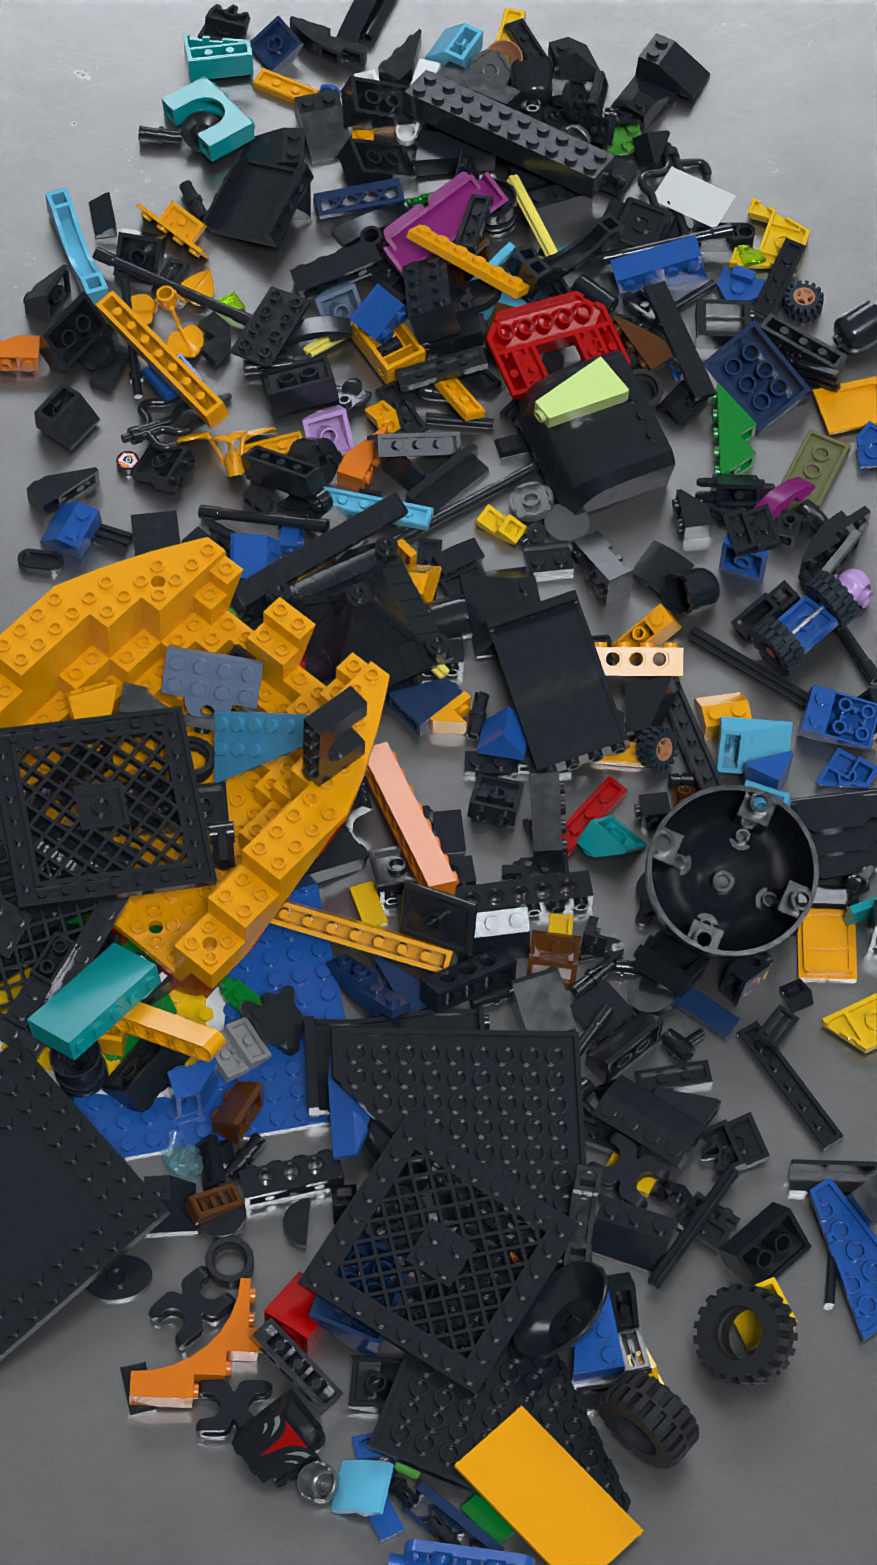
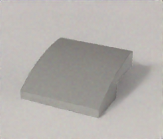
M243 1017L226 1024L223 1031H220L226 1039V1044L214 1058L217 1059L219 1073L227 1083L258 1067L271 1058L272 1054L247 1017Z

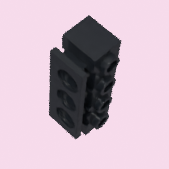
M533 245L514 248L506 267L512 276L517 277L522 264L537 255L544 257L545 254L542 248L537 253ZM562 277L533 296L526 294L525 297L529 303H533L572 291Z

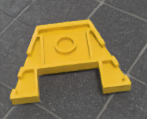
M753 197L747 218L765 222L768 225L758 252L755 253L735 247L729 267L734 268L735 265L744 268L772 269L785 239L789 238L806 246L811 230L789 217L785 219L777 214L774 208L770 206L768 208L760 204L759 199Z

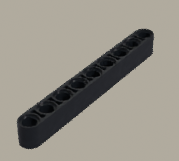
M396 492L390 494L238 583L230 605L236 614L245 611L262 601L264 595L268 594V588L273 583L284 582L288 585L400 520L409 513L408 509Z

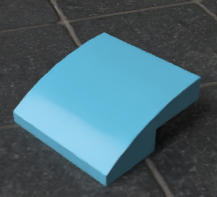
M342 1460L339 1472V1490L333 1498L331 1511L336 1514L383 1515L394 1464L374 1460Z

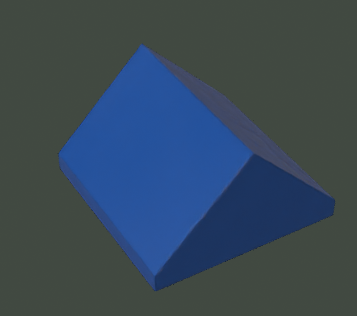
M510 706L483 721L477 753L524 761L528 742L519 716Z
M792 750L746 762L742 785L745 786L746 780H750L781 790L789 776L793 758Z

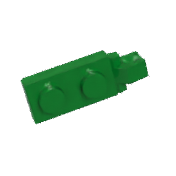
M226 976L218 986L221 989L220 995L223 997V1001L242 1017H246L239 1011L243 1002L250 1001L262 1006L261 997L237 978L231 980ZM247 1018L251 1025L255 1027V1024L252 1022V1020Z

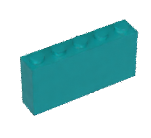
M113 943L27 1019L33 1037L69 1058L76 1060L161 983L157 966L126 948Z

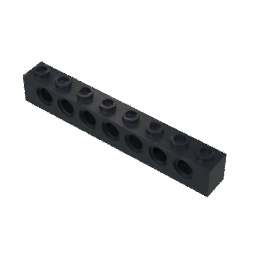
M589 870L460 886L455 889V896L478 903L477 911L524 905L527 906L529 917L548 912L557 914L571 909L585 910L588 907H592L594 898ZM562 892H570L572 895L566 896ZM403 894L396 895L399 926ZM539 895H546V896H548V898L542 899V898H539L538 896H539ZM515 898H522V899H524V901H522V902H517V901H515L514 899H515ZM498 901L500 904L493 905L490 902Z

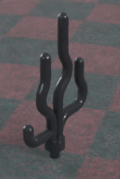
M667 142L661 155L664 166L660 169L643 171L637 180L640 190L648 197L649 203L659 207L657 196L654 190L646 183L647 179L666 176L671 167L685 172L684 168L700 167L706 177L711 176L712 170L709 164L701 158L680 159L677 147ZM667 207L668 211L675 216L681 235L690 234L684 215Z
M228 392L217 395L223 403L232 399V395ZM179 396L167 402L163 398H149L143 400L137 408V412L144 423L140 426L135 425L127 428V433L121 435V440L123 443L131 442L132 445H136L147 439L157 451L167 453L179 449V443L177 441L162 443L156 436L162 434L185 436L192 433L197 427L206 425V423L198 417L183 427L169 426L176 423L183 412L193 410L186 402L177 405L171 415L153 421L146 409L178 403L181 401V397Z

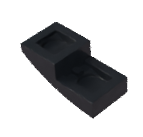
M471 538L433 555L431 558L436 566H441V576L444 577L477 561L481 562L485 555L476 539Z

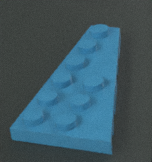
M215 711L214 783L227 782L230 778H236L244 772L255 770L278 760L277 758L287 756L292 754L293 751L303 749L304 718L310 714Z

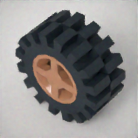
M799 280L797 285L793 282L790 287L786 288L782 306L784 313H788L789 319L794 317L795 322H798V319H801V323H805L806 319H808V322H812L813 318L816 320L821 314L824 294L821 292L820 287L815 288V283L808 285L809 281L805 280V284H802V281Z
M648 726L647 730L644 729L642 731L643 736L639 735L638 737L641 741L636 743V747H639L636 755L640 756L637 759L646 768L663 771L665 768H670V764L675 762L673 757L678 755L675 752L676 749H679V745L675 744L678 742V737H674L676 733L670 728Z

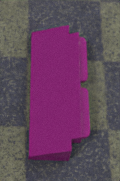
M461 172L428 197L429 205L426 208L418 204L383 230L385 237L383 240L388 247L385 246L380 253L404 278L402 266L436 255L406 238L410 229L419 224L425 225L431 231L438 235L446 236L449 241L453 242L457 238L471 194L493 197L494 202L490 214L508 202L509 199L489 172H486L478 181L472 174L468 175L466 172Z

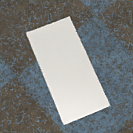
M674 167L670 168L655 192L660 204L710 227H716L736 197L732 193Z

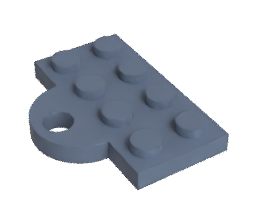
M168 645L161 693L185 697V705L188 712L192 716L215 718V711H231L233 705L257 709L264 661ZM209 705L214 709V713L211 715L204 714L201 708Z

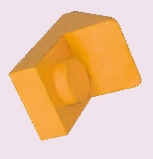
M466 691L462 692L430 717L429 730L432 733L465 734L467 723L463 717L471 709V696Z

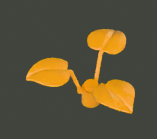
M211 270L194 274L181 283V285L211 298L214 296L215 288ZM162 286L157 290L155 302L152 297L146 294H137L131 297L132 310L147 325L153 321L152 313L158 311L159 305L163 310L171 311L179 331L169 335L167 346L176 355L181 353L185 358H192L199 354L200 348L204 345V337L201 330L195 325H188L182 329L174 308L177 305V299L185 304L190 302L194 306L201 305L183 298L170 286Z
M265 427L251 431H234L227 435L222 434L213 438L210 435L211 432H197L180 437L175 441L180 444L181 442L197 438L207 439L220 458L221 464L225 465L227 476L231 477L245 473L241 455L244 454L245 441L261 433H272L275 435L278 433L275 427ZM237 439H240V455L238 451H233L232 444ZM214 441L227 442L229 453L225 454V458Z

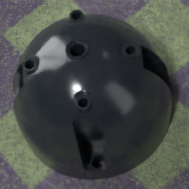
M744 785L710 787L698 791L679 802L664 817L655 831L645 862L646 890L650 904L660 923L683 945L717 958L735 959L754 956L784 941L799 927L807 916L813 904L819 880L816 847L801 818L776 796ZM757 797L763 798L766 802V808H756L753 802L754 799ZM738 834H745L746 839L740 840ZM661 836L669 841V847L665 849L659 848L656 844V839ZM675 859H681L683 862L682 866H677ZM718 877L727 878L729 882L727 888L722 889L717 886L716 879ZM798 894L804 895L807 899V905L804 907L798 906L795 903V896ZM766 896L772 898V904L766 903ZM699 934L709 937L710 944L703 947L698 944L697 936Z

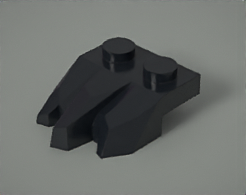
M216 4L206 14L205 24L199 32L198 38L202 39L203 36H210V40L222 41L223 38L245 40L251 19L249 13H237L238 6L234 4L227 9H222L221 5Z
M751 1112L728 1122L724 1119L709 1126L701 1137L704 1141L712 1144L701 1151V1160L718 1159L714 1166L716 1173L724 1172L729 1165L737 1170H745L771 1159Z

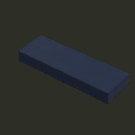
M693 987L683 997L676 996L674 1005L676 1008L725 1040L740 1023L739 1017Z

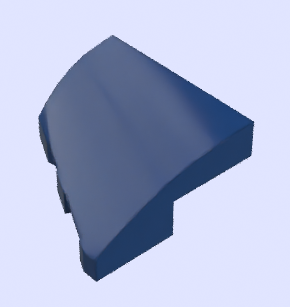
M838 747L815 784L819 786L868 789L877 777V766L860 756L857 758Z

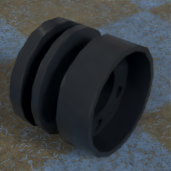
M499 178L493 179L509 200L488 217L483 235L492 238L508 235L516 228L519 222L516 191L510 183Z
M98 1041L93 1043L76 1060L51 1047L49 1062L60 1088L67 1095L77 1098L89 1097L99 1092L106 1084L109 1076L108 1065Z

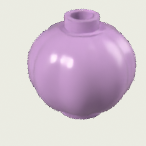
M848 569L840 575H834L835 579H839L841 584L848 588L847 591L852 593L853 599L857 601L859 606L865 608L870 603L873 597V592L871 591L872 584L866 573L858 569Z

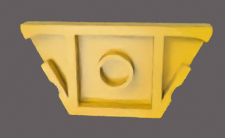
M877 993L822 1018V1026L865 1054L876 1049Z

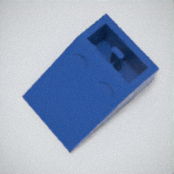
M814 684L808 691L796 735L819 742L869 750L877 724V703Z

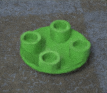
M615 124L612 146L601 144L602 148L617 156H624L635 152L632 138L642 135L639 124Z

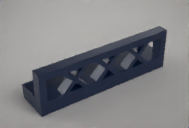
M399 178L314 193L313 197L314 210L318 212L319 219L405 203Z
M424 1481L417 1486L415 1494L428 1507L429 1516H417L411 1509H406L405 1507L402 1509V1513L437 1542L439 1540L424 1522L429 1521L433 1517L436 1518V1515H432V1511L436 1514H441V1517L448 1523L451 1531L453 1527L458 1531L456 1533L459 1537L464 1536L469 1540V1547H473V1544L477 1548L504 1551L505 1549ZM410 1500V1503L415 1506V1503Z

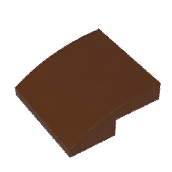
M533 930L527 975L557 966L564 987L569 988L576 981L581 936Z

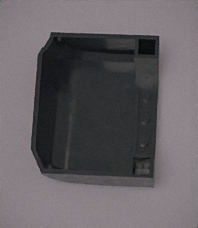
M619 350L549 374L531 386L519 400L518 426L553 493L555 501L561 506L565 505L575 515L584 512L588 513L668 484L676 465L673 450L625 355ZM600 356L629 389L628 400L623 403L550 428L544 422L540 423L534 415L535 401Z

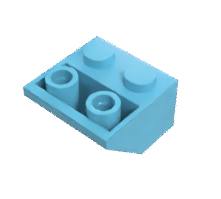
M466 23L446 28L427 53L425 59L441 63V68L450 61L468 69L472 58L483 47V31Z

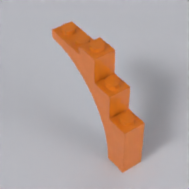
M250 1278L240 1279L238 1297L231 1316L222 1330L207 1346L193 1356L171 1366L154 1370L131 1371L129 1405L192 1408L193 1399H198L199 1383L214 1380L225 1381V1376L231 1375V1360L257 1362L258 1353H262V1351L249 1339L259 1329L253 1328L254 1312H249L250 1303H255V1288H251Z

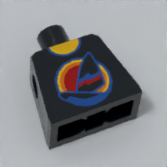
M763 952L761 955L757 954L739 958L728 966L719 992L735 1007L739 1006L764 983L770 966L774 963L773 957L768 952Z

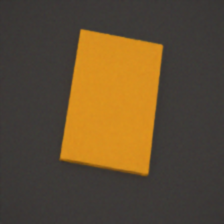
M523 1406L517 1408L513 1414L454 1465V1468L548 1565H608L637 1537L641 1536L644 1531Z

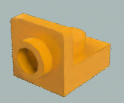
M384 400L364 409L366 417L377 426V430L387 426V434H392L400 429L396 410Z

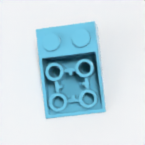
M721 716L716 757L718 772L742 774L745 772L746 762L789 751L793 722Z

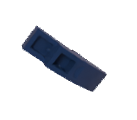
M340 955L327 962L328 969L340 986L359 1006L372 1016L377 1017L384 1014L393 1019L410 1011V1001L379 983L378 973L349 955Z

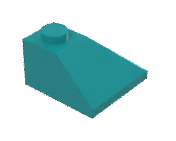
M613 815L591 820L576 842L582 847V851L590 857L626 854L644 849L647 846L642 839Z

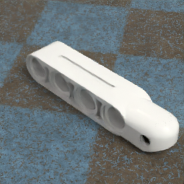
M420 58L411 84L425 70L436 74L441 69V63ZM414 118L413 124L397 125V142L403 146L413 145L424 122Z

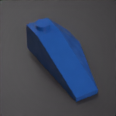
M330 1057L328 1088L333 1158L338 1160L357 1157L369 1131L367 1125L371 1116L332 1080Z

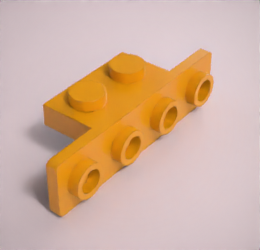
M173 200L160 217L156 216L139 203L137 205L142 210L140 213L142 217L149 222L154 219L158 222L157 228L165 234L170 231L174 234L172 239L181 246L184 243L190 246L188 251L197 258L202 255L208 259L209 255L195 245V242L207 228L204 223Z

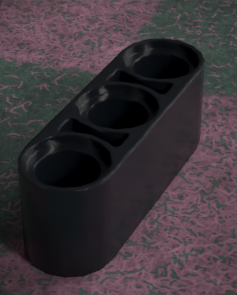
M730 222L733 236L698 243L700 252H733L735 247L749 251L753 247L755 227L746 222ZM697 223L693 226L692 233L708 230L712 227L704 223ZM719 223L717 226H721V225H725V224H729V223Z

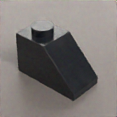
M630 1272L607 1275L617 1332L639 1327L636 1287Z

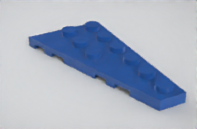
M828 1177L812 1188L808 1194L861 1340L864 1342L877 1333V1236L834 1181Z

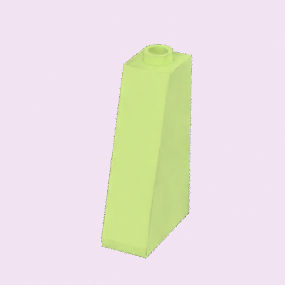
M600 356L535 401L534 415L540 423L544 422L550 428L623 403L628 400L629 389Z

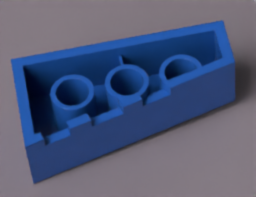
M696 235L610 260L620 293L643 290L644 286L665 281L667 286L708 280Z
M609 1289L607 1300L594 1330L584 1341L574 1346L573 1385L618 1378L624 1372L625 1365Z

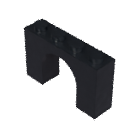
M349 686L304 718L302 772L308 781H313L318 787L365 754V740L351 726L367 716V701L352 686Z

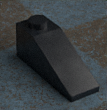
M93 467L44 476L40 480L33 481L27 487L28 501L45 519L56 512L62 503L73 501L99 484V470Z

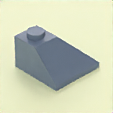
M347 281L326 289L314 299L319 316L350 318L361 304L355 283Z

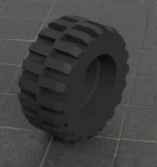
M735 1283L730 1284L729 1288L721 1287L716 1290L717 1296L710 1295L705 1300L707 1305L706 1307H700L698 1314L701 1315L700 1319L694 1322L697 1335L693 1336L694 1344L699 1346V1349L696 1350L698 1358L705 1359L703 1366L707 1371H713V1376L718 1379L746 1386L762 1385L768 1383V1378H777L780 1375L779 1369H786L790 1364L787 1359L789 1355L794 1356L796 1348H792L793 1341H798V1333L793 1331V1327H796L797 1323L795 1318L789 1316L792 1313L789 1305L782 1303L783 1298L778 1294L755 1285ZM751 1310L760 1320L762 1338L758 1348L751 1356L746 1359H739L731 1349L729 1332L735 1318L742 1312Z
M635 1369L623 1372L599 1399V1415L605 1421V1426L611 1430L612 1435L626 1449L633 1452V1455L641 1458L649 1465H654L655 1468H662L664 1470L675 1467L699 1439V1425L696 1423L695 1416L690 1413L688 1406L668 1386L660 1383L657 1378L650 1377L646 1372H639V1370Z

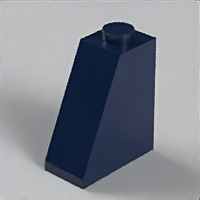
M445 677L392 691L388 694V707L420 737L429 730L430 717L459 696L462 690L458 684L452 683Z

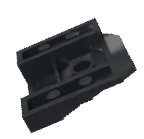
M838 795L807 800L790 806L811 833L810 835L818 856L820 880L825 881L849 877L856 872H860L867 865H872L874 870L877 869V797Z

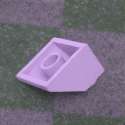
M336 405L318 410L301 420L305 437L330 439L342 456L354 448L349 421L344 407Z

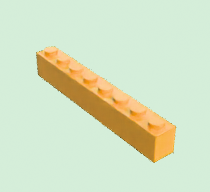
M113 290L95 304L105 321L211 429L215 428L229 416L223 401Z
M287 900L270 922L271 924L434 972L449 967L454 952L403 933L291 900Z

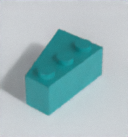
M183 34L184 54L190 81H196L203 76L207 79L253 74V54L250 40L223 38L222 41L210 40V36H203L202 39L190 38V34Z

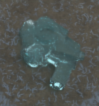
M171 1129L167 1149H163L161 1158L164 1159L163 1162L169 1165V1169L184 1178L198 1177L204 1167L202 1156L198 1154L200 1149L189 1143H186L185 1147L178 1146L181 1131Z

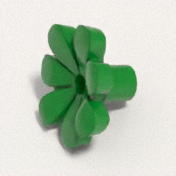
M433 192L421 194L420 197L407 198L405 202L408 206L421 204L426 208L425 203H427L428 197Z

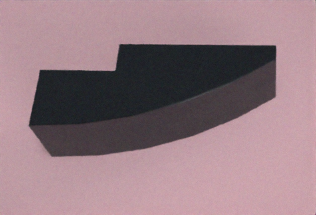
M783 580L769 594L766 592L731 621V624L747 640L751 638L749 635L750 631L766 617L773 616L777 620L801 599L800 595Z

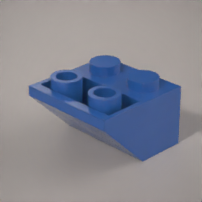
M213 1058L210 1062L199 1060L196 1064L189 1066H176L167 1072L169 1094L177 1119L203 1111L219 1083L216 1058Z

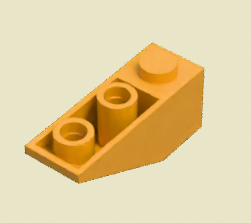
M660 603L616 640L612 647H616V642H630V647H640V643H654V647H657L679 631L682 626L671 612ZM612 652V656H613V657L615 658V660L617 661V656H616V654H615L614 652ZM636 652L632 653L629 661L634 660L640 655Z

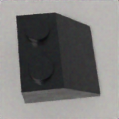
M124 228L118 233L116 255L156 274H160L167 236ZM114 267V276L142 280Z

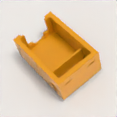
M352 322V340L385 384L394 380L398 381L395 369L425 361L426 351L404 322L397 326L392 336L399 338L403 348L384 357L376 349L382 344Z

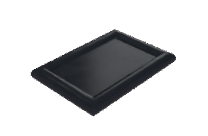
M405 879L399 932L472 957L478 903Z

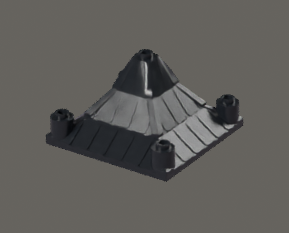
M381 536L375 542L374 549L295 582L292 585L284 582H275L268 588V594L264 595L268 607L281 597L316 624L306 648V659L303 662L306 663V671L325 686H328L336 678V667L352 652L367 664L372 661L390 675L388 689L437 668L438 665H444L453 661V655L449 649V639L439 632L398 554V543L391 536Z

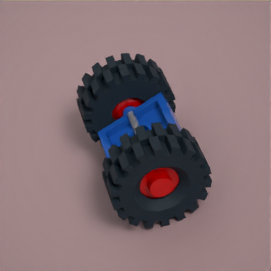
M821 570L802 587L804 597L776 620L775 617L768 616L749 633L751 641L755 643L754 647L759 650L758 653L765 658L767 663L771 664L774 670L777 669L778 673L784 676H789L807 660L806 653L833 629L842 630L860 614V608L857 606V601L853 599L852 593H849L847 591L848 588L843 586L839 579H835V576L832 573L829 574L826 570Z

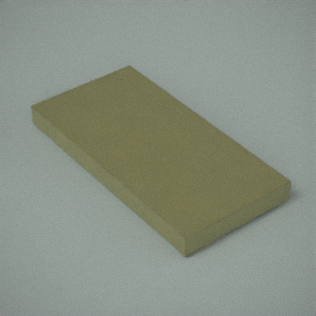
M809 429L781 483L795 477H801L814 484L816 488L801 502L793 500L788 507L797 510L804 500L810 499L820 508L851 445Z

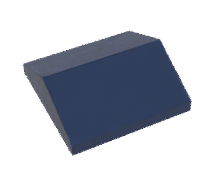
M279 15L250 41L252 51L272 72H276L291 64L304 45Z

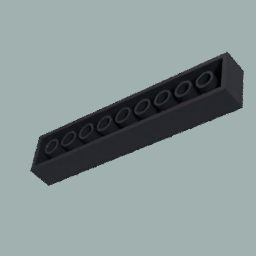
M425 70L404 92L403 113L591 199L612 175L615 155L429 70Z

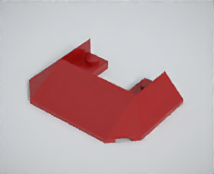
M578 291L497 312L485 338L511 397L520 400L526 391L537 381L548 375L540 354L575 345L582 362L619 350L625 355L629 365L631 364L605 305L598 301L594 303L584 298V294Z

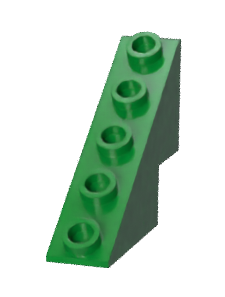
M718 383L716 394L711 397V403L715 404V409H712V422H716V427H713V441H717V446H714V460H718V465H715L714 474L740 475L755 464L756 452L746 441L755 436L757 423Z

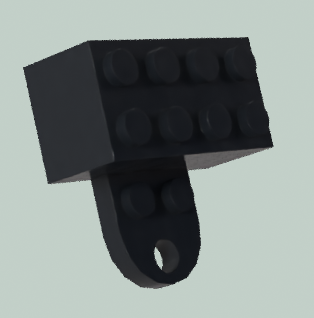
M432 255L429 258L417 262L413 261L402 266L408 318L420 345L463 332L461 318L488 310L501 298L502 292L481 279L465 281L460 285H456L449 262L438 255Z

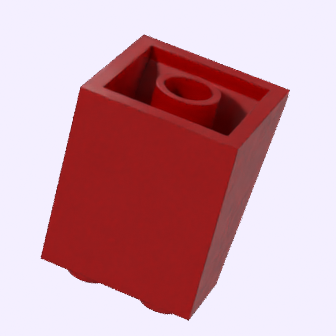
M299 1271L264 1310V1321L266 1322L272 1317L294 1342L309 1355L326 1330L308 1317L316 1296L297 1284L303 1275Z

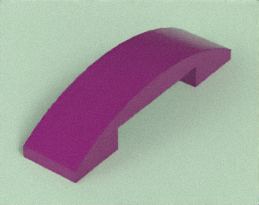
M801 477L789 479L772 489L754 508L768 503L774 519L793 500L801 502L816 487Z

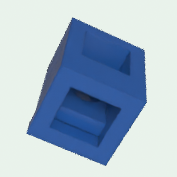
M281 526L279 538L281 558L303 546L305 529Z

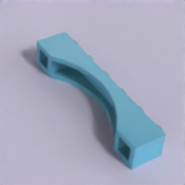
M66 187L45 193L47 211L81 293L85 291L95 305L108 294V287L101 270L95 264L87 247L71 197Z

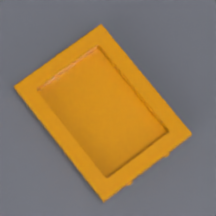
M877 376L841 383V388L838 392L824 388L812 390L828 435L864 428L869 421L877 425Z
M810 908L807 916L799 925L797 933L798 979L857 981L856 925L854 923L847 926L843 920L848 909Z

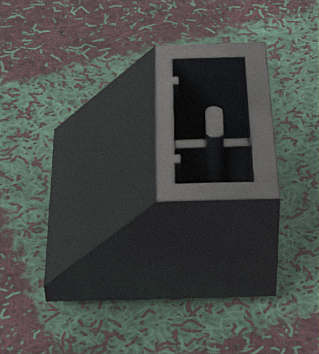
M64 382L34 411L36 428L70 450L100 421L99 416L82 394Z

